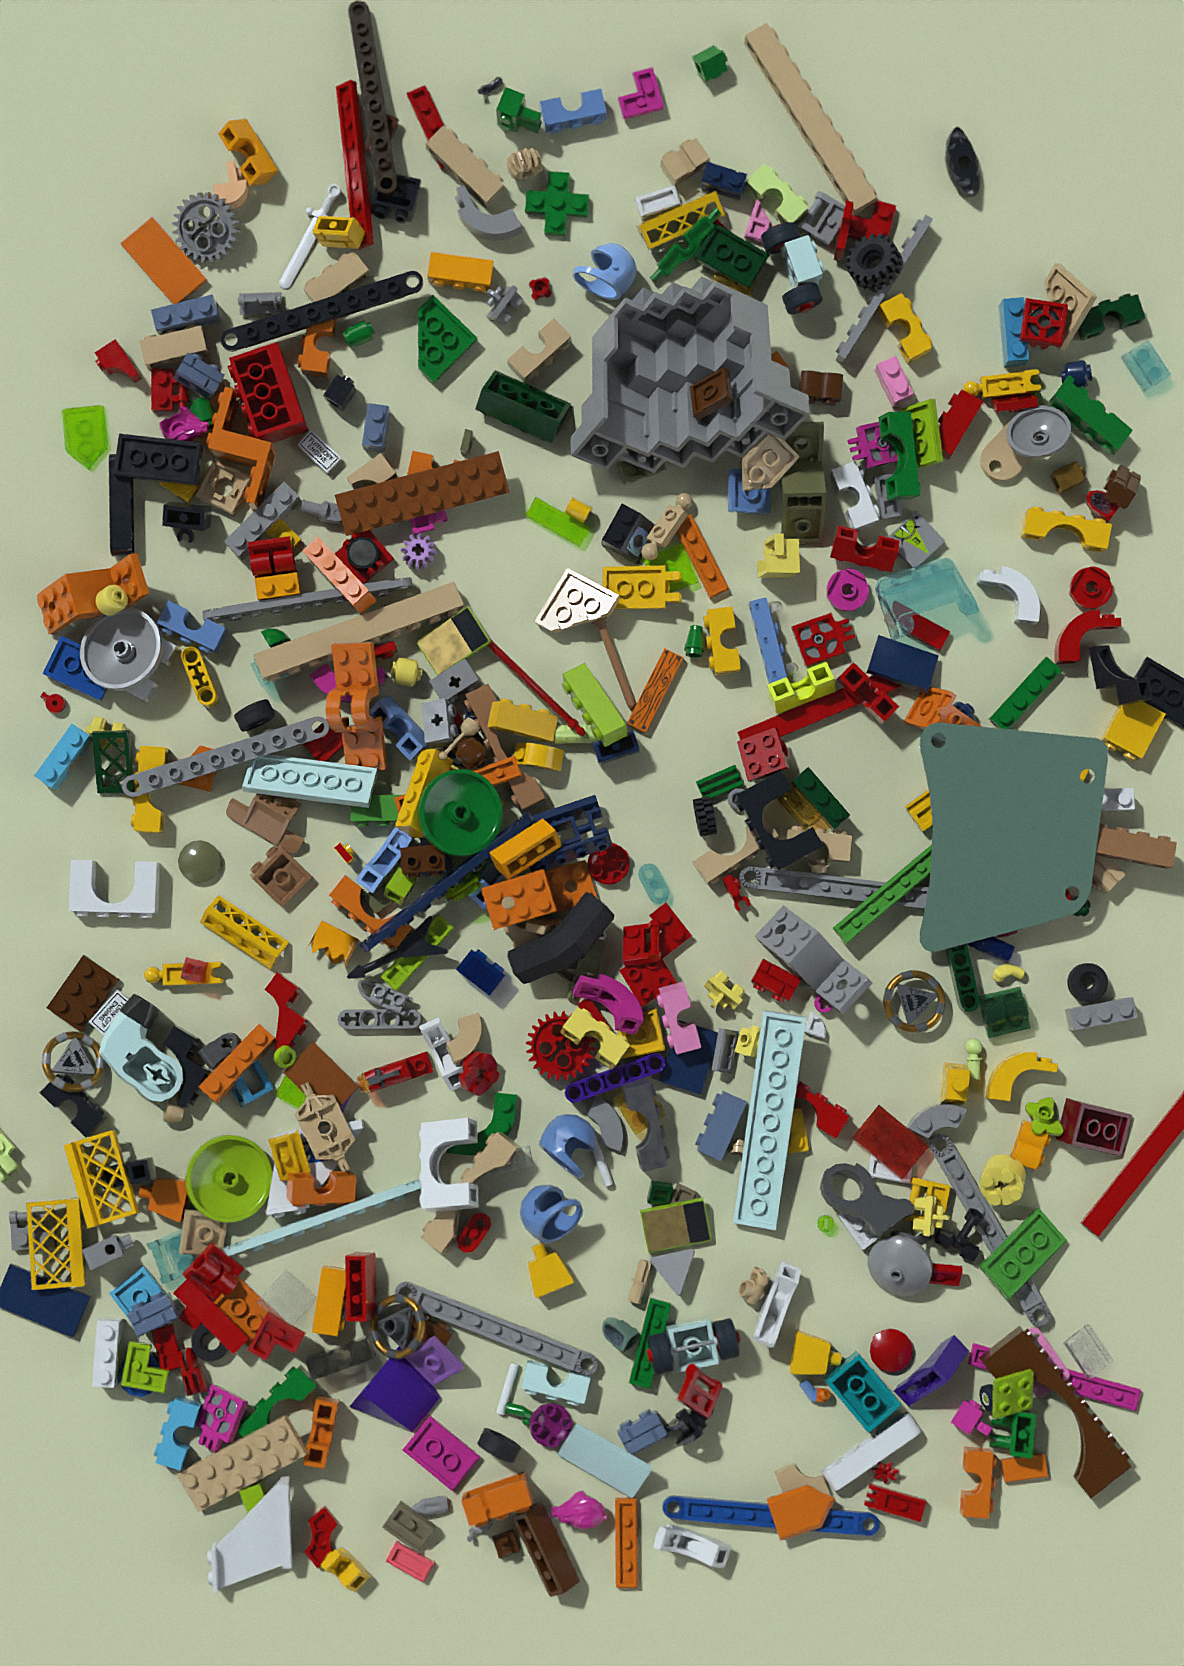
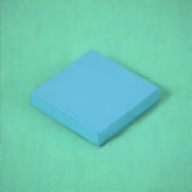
M143 1266L109 1294L127 1316V1313L132 1311L131 1306L141 1301L146 1304L152 1301L151 1296L161 1291L164 1295L166 1293L149 1270Z

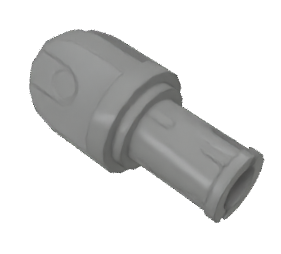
M305 499L302 500L301 513L304 512L318 516L320 521L333 525L342 523L337 504L328 501L319 504Z

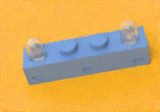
M767 597L750 601L749 609L768 683L770 684L798 672V665L795 662L783 664V645L778 643L776 635H779L777 623H773L771 615L782 611V603L779 601L768 603Z

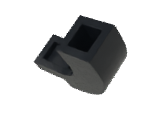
M153 1157L125 1162L131 1185L157 1179ZM118 1164L108 1167L116 1171ZM104 1170L101 1180L109 1184L113 1174ZM117 1177L113 1187L123 1186V1180Z

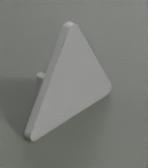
M694 1249L650 1258L652 1265L676 1295L682 1294L695 1254Z

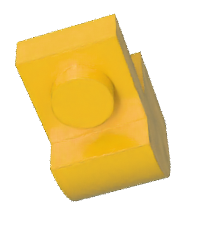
M516 743L514 756L518 765L561 771L564 750L535 743Z
M343 1547L330 1552L321 1564L326 1572L336 1575L342 1585L353 1592H356L371 1577L362 1564Z

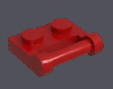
M651 920L647 924L623 927L624 966L661 960V951L659 950L661 922L659 920ZM651 933L650 951L646 953V934Z
M689 1364L686 1368L687 1376L677 1401L703 1418L709 1419L721 1392L722 1383L701 1372L700 1368L695 1364ZM696 1380L708 1386L709 1392L696 1385Z

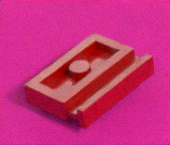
M321 723L313 732H323L324 724ZM329 726L326 736L303 745L317 761L327 762L343 747L342 732L335 733Z

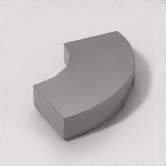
M595 1096L588 1116L595 1120L600 1127V1144L621 1151L623 1129L620 1119L610 1104Z

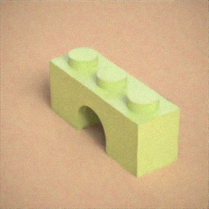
M763 164L746 180L745 189L759 201L768 195L777 196L781 201V205L776 209L774 217L781 224L787 222L797 224L807 214L808 206L806 200L801 196H797L786 181L782 182L772 167H767Z

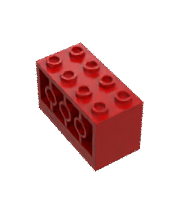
M278 342L229 358L231 365L227 367L234 383H237V385H234L236 394L240 402H244L241 405V409L247 422L251 423L247 426L252 438L268 441L273 444L309 431Z

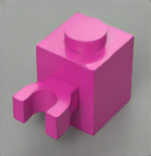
M973 1399L970 1402L964 1400L951 1421L952 1424L969 1435L972 1434L975 1428L986 1436H989L993 1430L992 1427L980 1420L985 1412L981 1410L982 1405Z

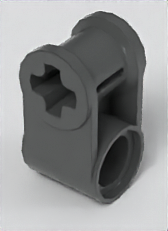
M229 1032L210 1042L197 1053L208 1068L212 1069L240 1044V1039L235 1033ZM226 1039L233 1040L231 1046H225V1043L227 1042Z

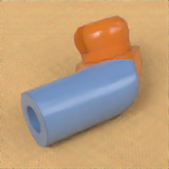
M808 1378L799 1384L810 1401L823 1403L831 1398L829 1389L814 1388Z

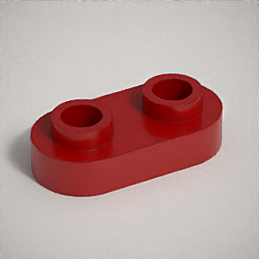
M479 1212L474 1214L458 1236L457 1245L461 1251L470 1253L476 1250L489 1231L491 1219L486 1213ZM482 1219L485 1225L483 1227L477 1226V1220ZM470 1237L472 1244L466 1245L464 1239Z

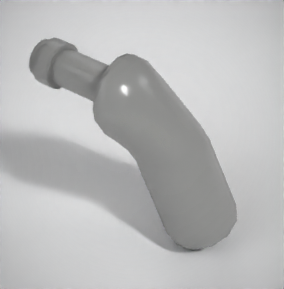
M488 1519V1524L484 1526L470 1528V1535L467 1537V1541L471 1542L474 1535L486 1532L493 1525L492 1520Z

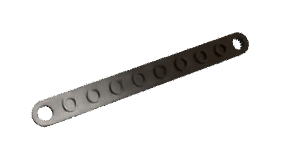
M358 0L350 4L348 13L376 187L382 196L387 197L394 195L398 189L370 11L364 1ZM356 8L364 9V13L362 15H354V11L356 10ZM390 180L393 184L391 188L383 189L381 187L382 182Z

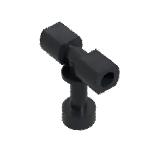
M969 1208L964 1216L966 1223L961 1231H955L953 1234L940 1228L935 1236L934 1243L946 1249H949L951 1246L960 1251L959 1256L974 1262L979 1253V1247L969 1242L968 1235L974 1226L981 1224L984 1216L980 1211Z

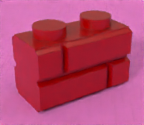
M762 959L750 982L754 983L753 988L762 993L767 990L773 993V999L783 1003L784 1000L788 1002L791 1000L801 978Z

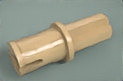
M640 1259L635 1277L631 1280L633 1284L628 1301L641 1304L645 1286H648L647 1279L652 1265L650 1261Z

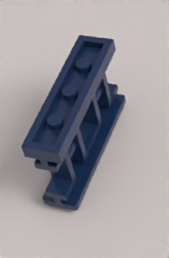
M596 795L533 815V822L525 828L527 829L539 820L544 819L556 832L572 827L576 836L561 842V847L529 866L531 873L542 869L546 870L556 865H563L570 860L583 858L588 854L604 851L613 846L607 827L596 830L593 820L602 817ZM587 817L589 823L577 827L575 821ZM592 831L593 837L581 839V834Z

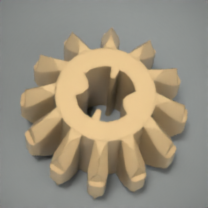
M534 148L518 150V152L512 153L507 158L508 173L515 180L522 179L524 181L527 178L531 179V177L537 176L542 171L541 156Z

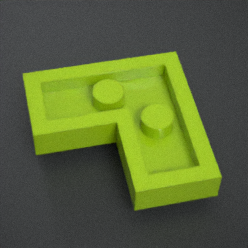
M136 1341L129 1342L122 1386L165 1393L169 1370L148 1366L152 1344Z

